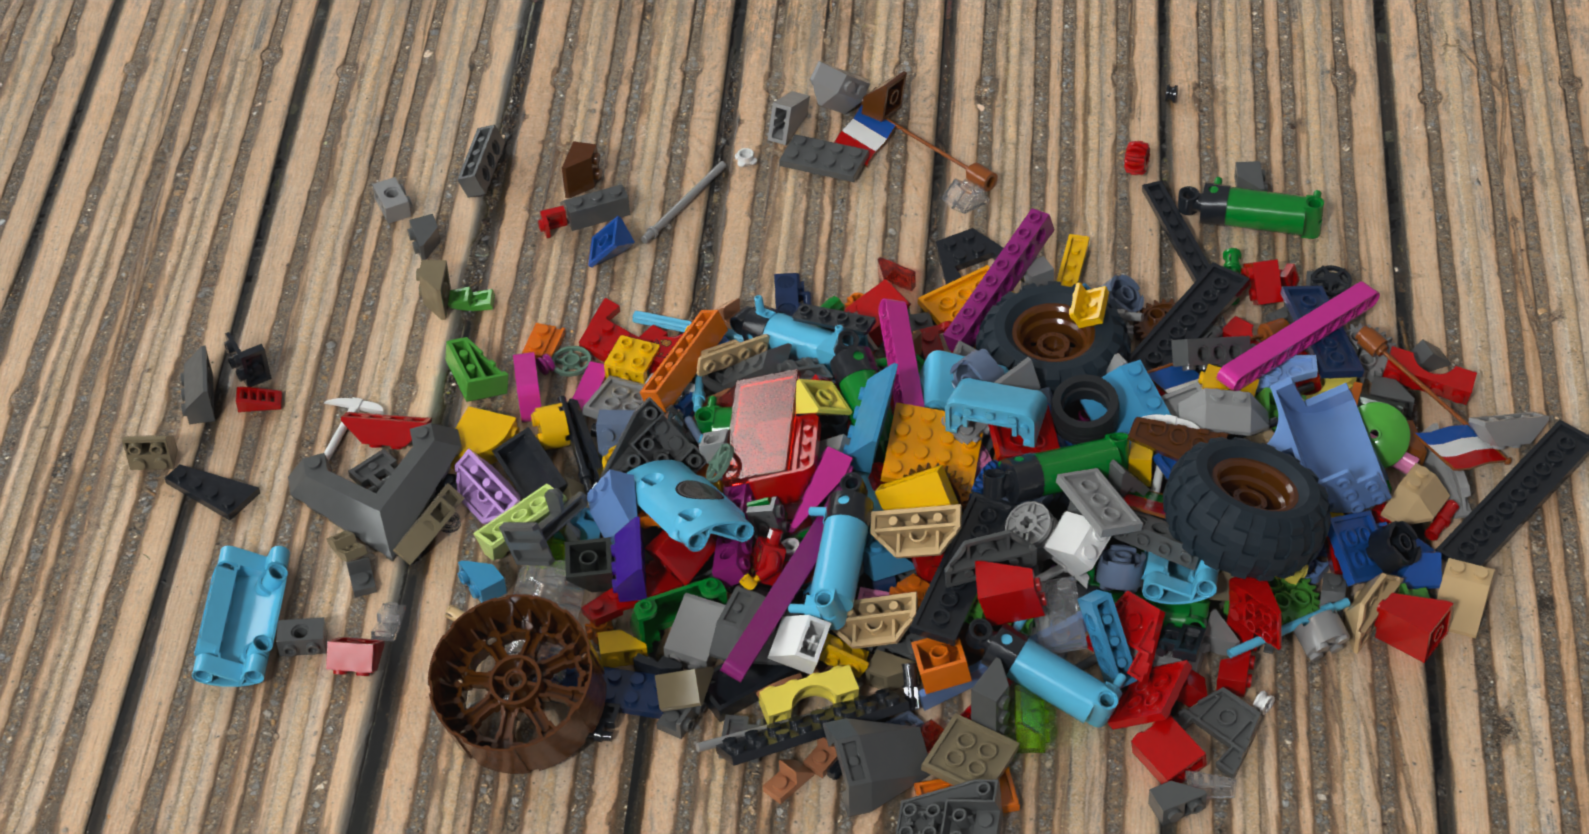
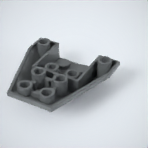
M648 397L633 412L601 477L610 469L627 473L640 465L658 460L680 461L696 474L707 462L705 457L700 454L699 449L694 444L688 442L664 416L665 412L651 397Z
M742 585L736 586L717 620L709 656L723 661L727 659L770 589L758 585L752 590H748ZM788 609L784 614V616L805 615L801 613H789ZM780 622L753 664L784 665L768 659Z
M848 718L823 723L828 746H835L846 790L842 793V798L848 817L870 813L914 786V783H918L930 776V774L921 770L922 763L928 754L920 727Z
M974 779L902 800L896 834H1000L1003 811L999 780Z

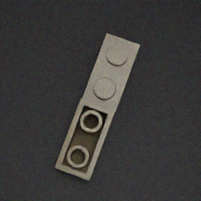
M450 484L445 485L393 551L411 565L455 513L465 497Z

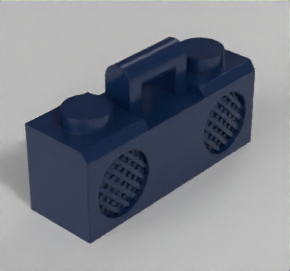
M798 273L774 274L776 310L793 316L801 305L799 302L803 301L804 304L812 305V294L808 291L804 292V281H800Z

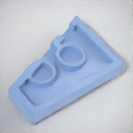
M1295 355L1260 377L1256 392L1262 391L1265 387L1270 388V385L1290 376L1294 383L1317 377L1316 355Z

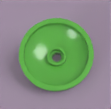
M1371 402L1359 406L1360 415L1384 468H1388L1396 464L1405 455L1410 444V428L1406 418L1398 409L1386 403ZM1372 431H1378L1379 435L1377 438H1371L1370 434Z

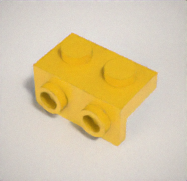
M1081 282L1076 283L1069 315L1075 321L1078 328L1103 323L1109 296L1107 287L1103 286L1086 290Z

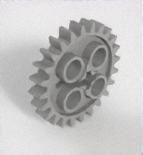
M1359 323L1358 328L1350 324V329L1343 326L1365 370L1363 377L1357 378L1362 383L1365 382V379L1372 383L1374 376L1382 377L1387 357L1384 355L1372 357L1357 344L1358 341L1355 339L1356 334L1363 328L1362 324ZM1386 331L1379 333L1384 338L1386 337ZM1392 337L1385 338L1388 341L1386 345L1388 346L1387 352L1390 353L1391 347H1396V343H1391Z

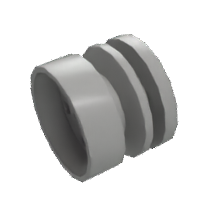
M1035 501L1025 502L1015 507L1006 520L1005 531L1011 530L1033 544L1037 549V562L1046 561L1054 557L1043 547L1058 524V520L1043 504Z

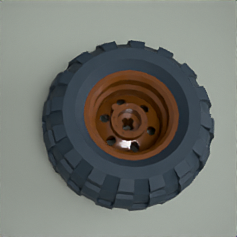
M1048 281V285L1037 286L1035 283L1022 286V290L1019 293L1010 291L1001 297V300L997 302L996 306H992L980 325V331L976 336V350L986 349L998 365L1005 366L1009 371L1029 357L1033 362L1040 389L1050 387L1052 394H1054L1059 384L1072 376L1084 374L1095 375L1100 378L1105 376L1113 356L1117 353L1128 363L1127 358L1131 357V339L1116 308H1112L1108 301L1102 324L1078 328L1075 321L1069 315L1076 284L1068 287L1062 286L1059 281ZM1077 400L1067 405L1063 411L1069 417L1074 418V415H1078V410H1084V407L1080 400Z
M1218 437L1211 438L1208 443L1199 442L1194 445L1192 449L1185 452L1175 463L1163 492V508L1165 520L1169 524V532L1174 539L1183 543L1182 548L1191 556L1198 557L1204 561L1205 565L1215 570L1220 569L1228 572L1234 577L1242 579L1251 577L1258 581H1273L1274 576L1282 579L1293 576L1295 572L1302 570L1306 564H1310L1321 551L1331 525L1330 504L1326 488L1318 484L1319 477L1311 469L1302 466L1300 460L1292 455L1276 450V447L1265 443L1251 442L1249 439L1234 437L1233 440Z

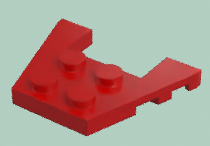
M605 298L582 335L579 346L589 351L590 355L605 363L621 335L652 343L656 336L668 337V332L652 325L639 337L610 321L620 312V306Z
M1127 590L1115 603L1127 644L1138 650L1127 674L1147 684L1165 612ZM1089 635L1087 637L1083 636L1078 643L1094 652Z

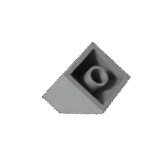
M685 593L664 646L665 657L678 660L683 665V668L687 670L713 667L717 658L709 656V651L717 620L726 605Z

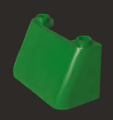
M707 578L638 601L634 606L630 619V628L633 636L646 644L647 654L652 653L654 641L660 640L659 631L672 627L685 593L726 605L727 591L723 583L717 578Z

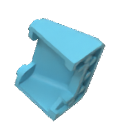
M941 350L933 351L927 356L919 373L925 408L945 411L948 398L954 391L951 382L954 378L953 373L950 375V370L955 363L965 356ZM998 365L1003 368L1005 374L1009 372L1005 366Z
M965 378L958 383L946 403L945 429L947 432L957 433L960 425L968 428L970 421L1012 428V436L1017 437V434L1024 439L1023 446L1034 448L1047 410V397L1039 390Z

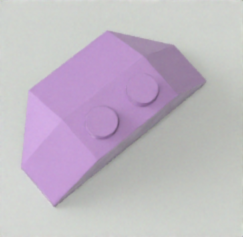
M468 449L455 464L457 491L465 497L462 503L482 524H488L521 501L520 494L493 466L471 449Z

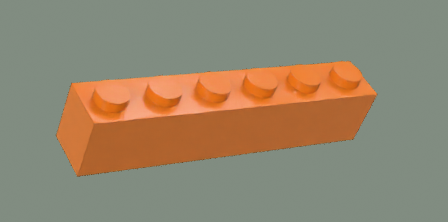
M701 310L639 392L643 401L651 397L667 413L665 409L675 403L695 376L701 351L717 346L728 331L719 310Z

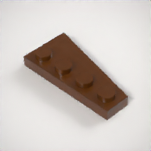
M1136 417L1127 439L1178 461L1185 452L1192 449L1199 442L1208 443L1211 438L1218 437L1226 439L1228 433H1216L1207 429L1189 428L1185 425H1173L1163 421Z

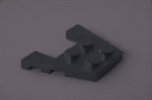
M974 228L936 241V249L945 285L962 277L958 272L959 270L991 258L996 260L1003 247Z

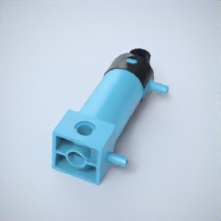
M761 295L754 297L755 307L744 306L731 317V328L737 334L742 335L744 341L767 334L769 336L768 350L790 343L792 347L788 359L798 361L803 357L817 358L818 364H824L833 375L830 361L835 356L833 348L837 337L844 330L842 325L835 326V332L816 325L793 321L792 316L764 305ZM857 334L859 336L858 346L869 347L867 335Z

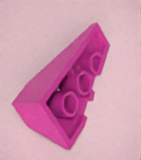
M829 446L825 449L818 460L817 469L802 497L803 502L796 511L788 530L789 533L792 534L807 519L810 507H818L840 484L841 478L845 474L851 473L853 466L850 465L852 457Z

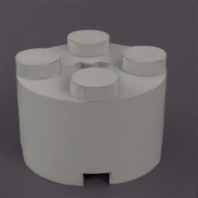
M1332 610L1320 612L1308 618L1310 622L1306 626H1303L1301 623L1294 630L1298 641L1311 662L1322 658L1325 652L1330 651L1332 654L1339 652L1344 648L1343 643L1350 639V635L1336 610L1334 612Z

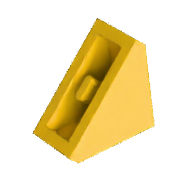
M1131 441L1128 471L1139 478L1147 487H1151L1154 451Z

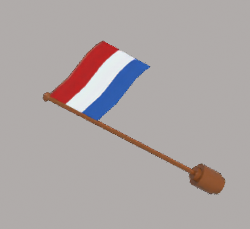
M1367 325L1359 330L1355 336L1358 345L1372 357L1377 355L1379 357L1382 355L1386 356L1463 424L1448 426L1432 432L1413 434L1453 471H1463L1492 463L1505 462V465L1511 464V457L1507 458L1498 449L1491 448L1492 445L1482 442L1461 416L1387 352L1388 346L1386 345L1388 341L1373 327L1369 328Z

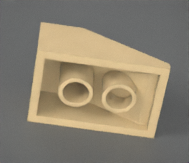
M1448 558L1437 600L1454 603L1449 632L1472 638L1477 637L1492 587L1495 569Z

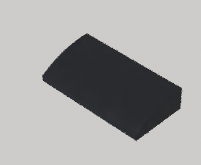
M529 427L492 450L523 499L545 484L559 489L562 493L568 487V484Z
M722 663L714 668L705 696V702L718 721L722 722L725 720L726 714L734 715L759 701L756 695L757 691L779 680L798 674V670L786 665L753 664L740 683L720 671L724 664Z

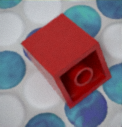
M663 530L644 549L657 563L685 586L693 579L715 551V539L717 536L711 533L705 547L698 552H693L683 543L669 537L668 533Z
M980 560L975 561L978 600L986 620L990 622L991 626L1045 616L1044 606L1048 605L1045 591L1041 592L1042 584L1040 577H1035L1032 568Z
M1391 593L1386 600L1382 599L1377 607L1379 614L1374 624V627H1376L1375 638L1425 663L1448 634L1454 603Z

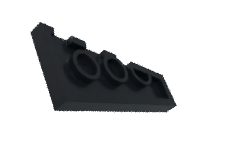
M181 464L165 477L166 484L229 521L260 494L259 487Z

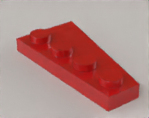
M655 560L645 566L647 598L682 587V583ZM612 587L581 607V611L589 621L598 626L622 616L625 610L634 609L635 604L640 600L619 602L618 593H613Z

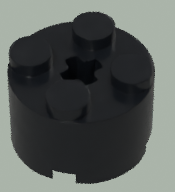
M1394 521L1374 530L1370 534L1366 553L1370 559L1375 561L1383 573L1391 574L1418 562L1421 557V546L1417 547L1415 541L1418 539L1417 534L1409 524L1404 521Z

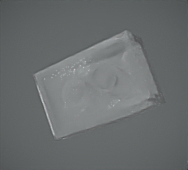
M1075 576L1041 581V592L1045 591L1048 605L1044 606L1045 616L1034 618L1038 643L1055 654L1087 649L1082 612L1077 600L1079 596Z

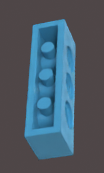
M1096 589L1078 598L1077 600L1104 682L1108 681L1112 684L1119 673L1126 676V680L1121 688L1137 681V679L1127 674L1133 659L1111 593Z

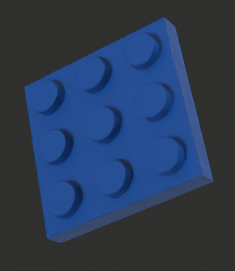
M1371 510L1331 518V525L1327 536L1330 539L1334 555L1339 562L1343 578L1348 587L1367 583L1383 573L1375 561L1370 559L1366 553V547L1369 546V536L1374 530L1378 529Z

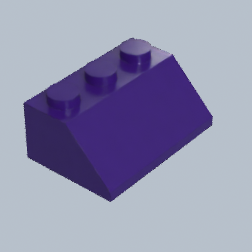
M634 517L615 534V544H611L612 558L616 559L615 562H611L613 576L616 575V579H612L613 593H618L619 602L647 598L645 547L640 517Z

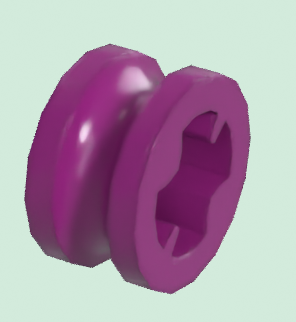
M544 354L542 358L538 357L536 359V365L543 375H547L549 371L555 370V364L548 354Z

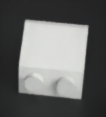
M1066 511L1043 548L1080 576L1094 567L1111 536L1100 537L1084 516Z

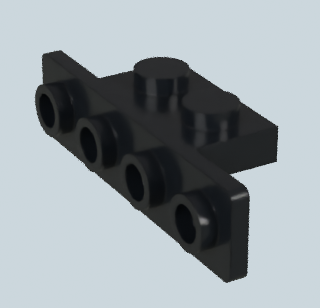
M804 303L799 306L792 316L793 321L821 326L835 332V326L842 325L844 330H852L861 335H867L876 323L874 317Z

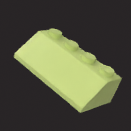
M545 484L474 532L473 534L484 554L495 561L504 557L509 551L499 529L504 522L539 523L550 515L544 495L549 489H554L553 487ZM565 495L563 497V504L567 501Z

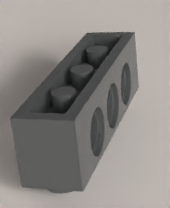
M495 124L477 128L457 180L468 198L486 194L505 145V141Z
M1250 336L1171 340L1173 367L1182 366V371L1196 370V365H1198V370L1207 369L1208 364H1214V366L1222 368L1228 362L1251 349Z

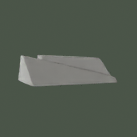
M1433 423L1421 433L1438 430V423ZM1425 446L1427 454L1423 463L1424 467L1439 478L1450 494L1448 501L1453 500L1459 505V510L1453 518H1466L1472 510L1467 499L1468 496H1471L1464 470L1453 471Z

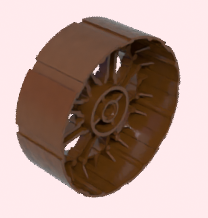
M527 594L506 595V597L498 599L495 597L463 613L450 625V629L439 640L433 652L428 671L429 697L436 716L458 747L470 759L474 758L479 765L490 770L508 774L530 773L531 770L539 769L541 771L564 761L582 747L586 742L585 738L590 732L593 733L602 716L606 701L607 683L604 680L603 675L605 671L600 657L577 619L566 609L560 608L557 603L543 597ZM495 638L496 642L489 645L488 640ZM525 640L521 652H518L517 655L507 654L504 649L506 648L505 645L513 641ZM545 642L562 647L558 654L538 661V652L541 645H544ZM489 655L493 656L496 663L492 671L475 672L483 660ZM567 668L569 670L576 668L580 676L578 678V687H566L554 684L550 680L554 674ZM537 677V682H532V679ZM522 681L518 687H514L515 684ZM473 688L486 689L488 691L485 698L473 708H466L468 691L473 690ZM506 695H510L508 700H504L503 698ZM550 700L566 704L570 707L567 713L568 716L555 726L543 712L542 701L550 702ZM501 711L499 731L496 733L495 739L487 736L484 737L477 730L482 725L481 722L492 713ZM523 713L529 719L531 718L539 736L524 744L523 742L516 743L515 738L517 722L520 721Z

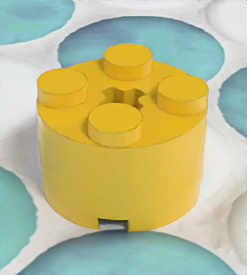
M562 403L535 408V412L531 414L533 427L537 426L538 434L535 437L545 451L570 446V440L566 441L565 439L566 435H569L565 412L559 410L562 407Z

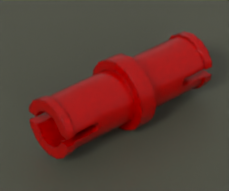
M1447 500L1428 529L1425 530L1424 534L1429 540H1437L1442 531L1450 526L1452 517L1459 510V505L1455 501Z

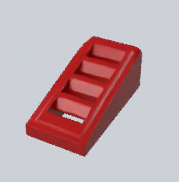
M243 386L237 387L236 405L238 412L281 410L282 391Z

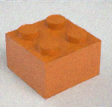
M929 638L911 642L926 694L972 681L960 638H958L955 646Z

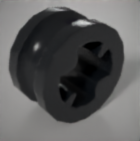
M1171 84L1167 85L1165 102L1172 100L1173 103H1176L1178 85L1174 87Z

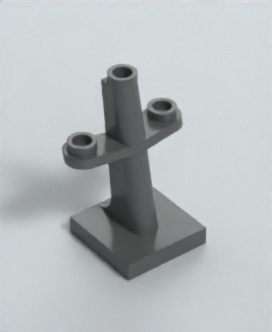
M557 488L549 489L544 496L550 515L539 523L504 522L499 527L517 565L550 566L555 559L546 541L557 531L561 532L567 542L580 540L581 531L576 526H573L570 520L587 506V496L583 492H577L563 504V493Z

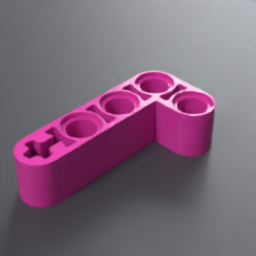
M534 352L513 355L522 423L530 422L531 414L535 412V408L542 407Z

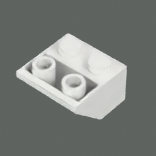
M811 615L782 617L768 659L812 674L820 657L831 623Z

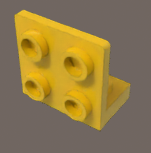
M621 335L604 363L605 379L609 376H614L645 384L648 379L647 370L660 350V345Z

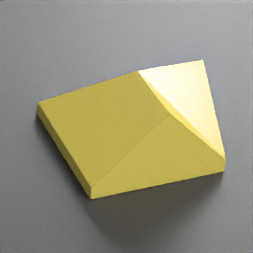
M797 380L796 414H852V410L832 381Z

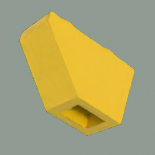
M621 629L597 633L601 662L604 667L616 668L634 665L633 659L638 653L648 656L646 644Z

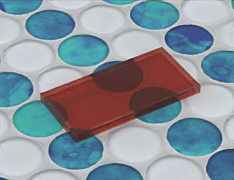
M798 369L736 381L728 444L733 446L734 453L731 463L722 478V483L725 487L747 484L749 479L789 471L796 420V382L798 379H801V373Z

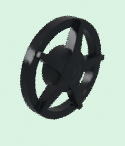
M1322 265L1313 272L1311 283L1312 286H1318L1316 283H1323L1328 288V290H1325L1327 296H1337L1351 287L1352 278L1345 268ZM1319 273H1324V277L1315 278ZM1344 275L1347 278L1348 283L1341 280L1340 276ZM1339 285L1345 287L1338 291H1332V289L1339 287Z

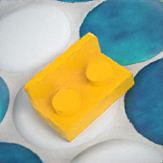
M828 633L818 660L834 667L850 665L853 675L860 678L868 668L867 657L869 651L862 648L852 649L842 639Z

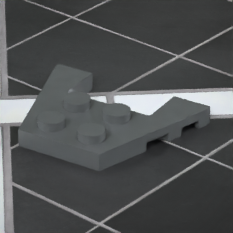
M1222 687L1197 701V704L1191 708L1180 710L1173 719L1185 731L1194 723L1227 746L1229 749L1216 762V768L1231 779H1234L1261 720V713Z

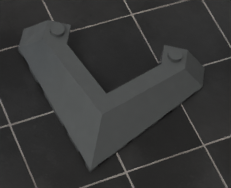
M433 423L411 428L410 433L413 447L377 493L332 473V467L325 453L303 458L288 476L290 494L296 500L305 503L307 507L319 515L322 514L327 517L330 522L344 531L347 530L354 533L355 538L358 537L364 544L375 551L381 552L387 559L393 562L397 556L393 549L415 521L421 517L435 495L437 485L441 480H444L452 467L453 459L462 451L458 429Z

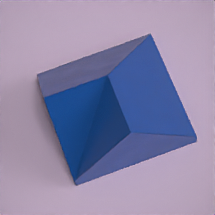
M617 216L592 237L589 267L592 268L622 254L635 243L621 217Z
M1418 538L1415 541L1417 547L1421 546L1419 561L1395 572V576L1404 578L1403 583H1406L1408 589L1440 588L1442 582L1441 552L1435 551Z

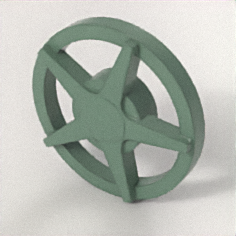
M580 346L563 347L554 353L552 360L554 364H563L564 367L560 370L555 365L554 371L560 376L566 377L584 374L591 361V355L588 350ZM570 351L563 358H558L561 354ZM573 351L581 352L586 356L579 357V355L573 353ZM587 361L582 368L579 366L580 363Z
M728 443L721 444L712 460L708 462L706 479L709 482H717L728 469L734 453L732 445Z

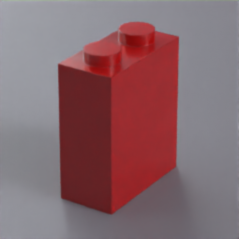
M1171 715L1166 720L1154 722L1150 728L1144 732L1137 733L1133 740H1131L1132 753L1160 784L1169 781L1183 783L1207 766L1206 753Z

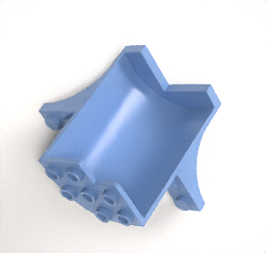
M1291 376L1270 385L1279 416L1276 431L1267 444L1300 460L1302 466L1311 469L1319 477L1318 484L1324 486L1328 493L1330 512L1358 513L1392 498L1386 483L1389 477L1373 446L1354 396L1347 383L1305 401Z

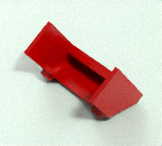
M806 414L756 425L755 429L767 455L786 451L788 458L793 459L792 470L748 480L756 500L777 496L782 504L796 503L802 498L817 469L821 422L816 414Z

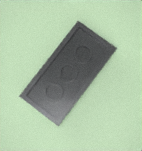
M795 134L779 159V164L786 168L855 182L869 157V150Z

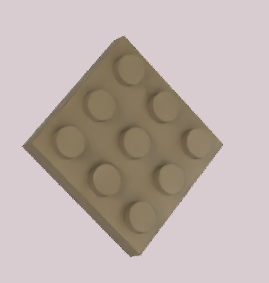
M955 713L922 763L921 770L952 785L974 779L1000 780L1017 753L1020 743Z

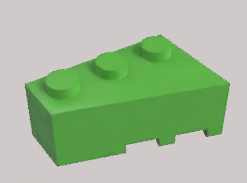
M464 337L446 341L445 360L466 402L507 394L509 374L505 371H500L496 367V363L492 359L488 360L483 355V351L470 339Z

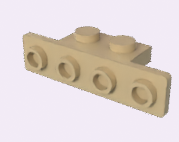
M763 334L743 342L734 339L701 351L696 374L701 377L767 351L769 336Z

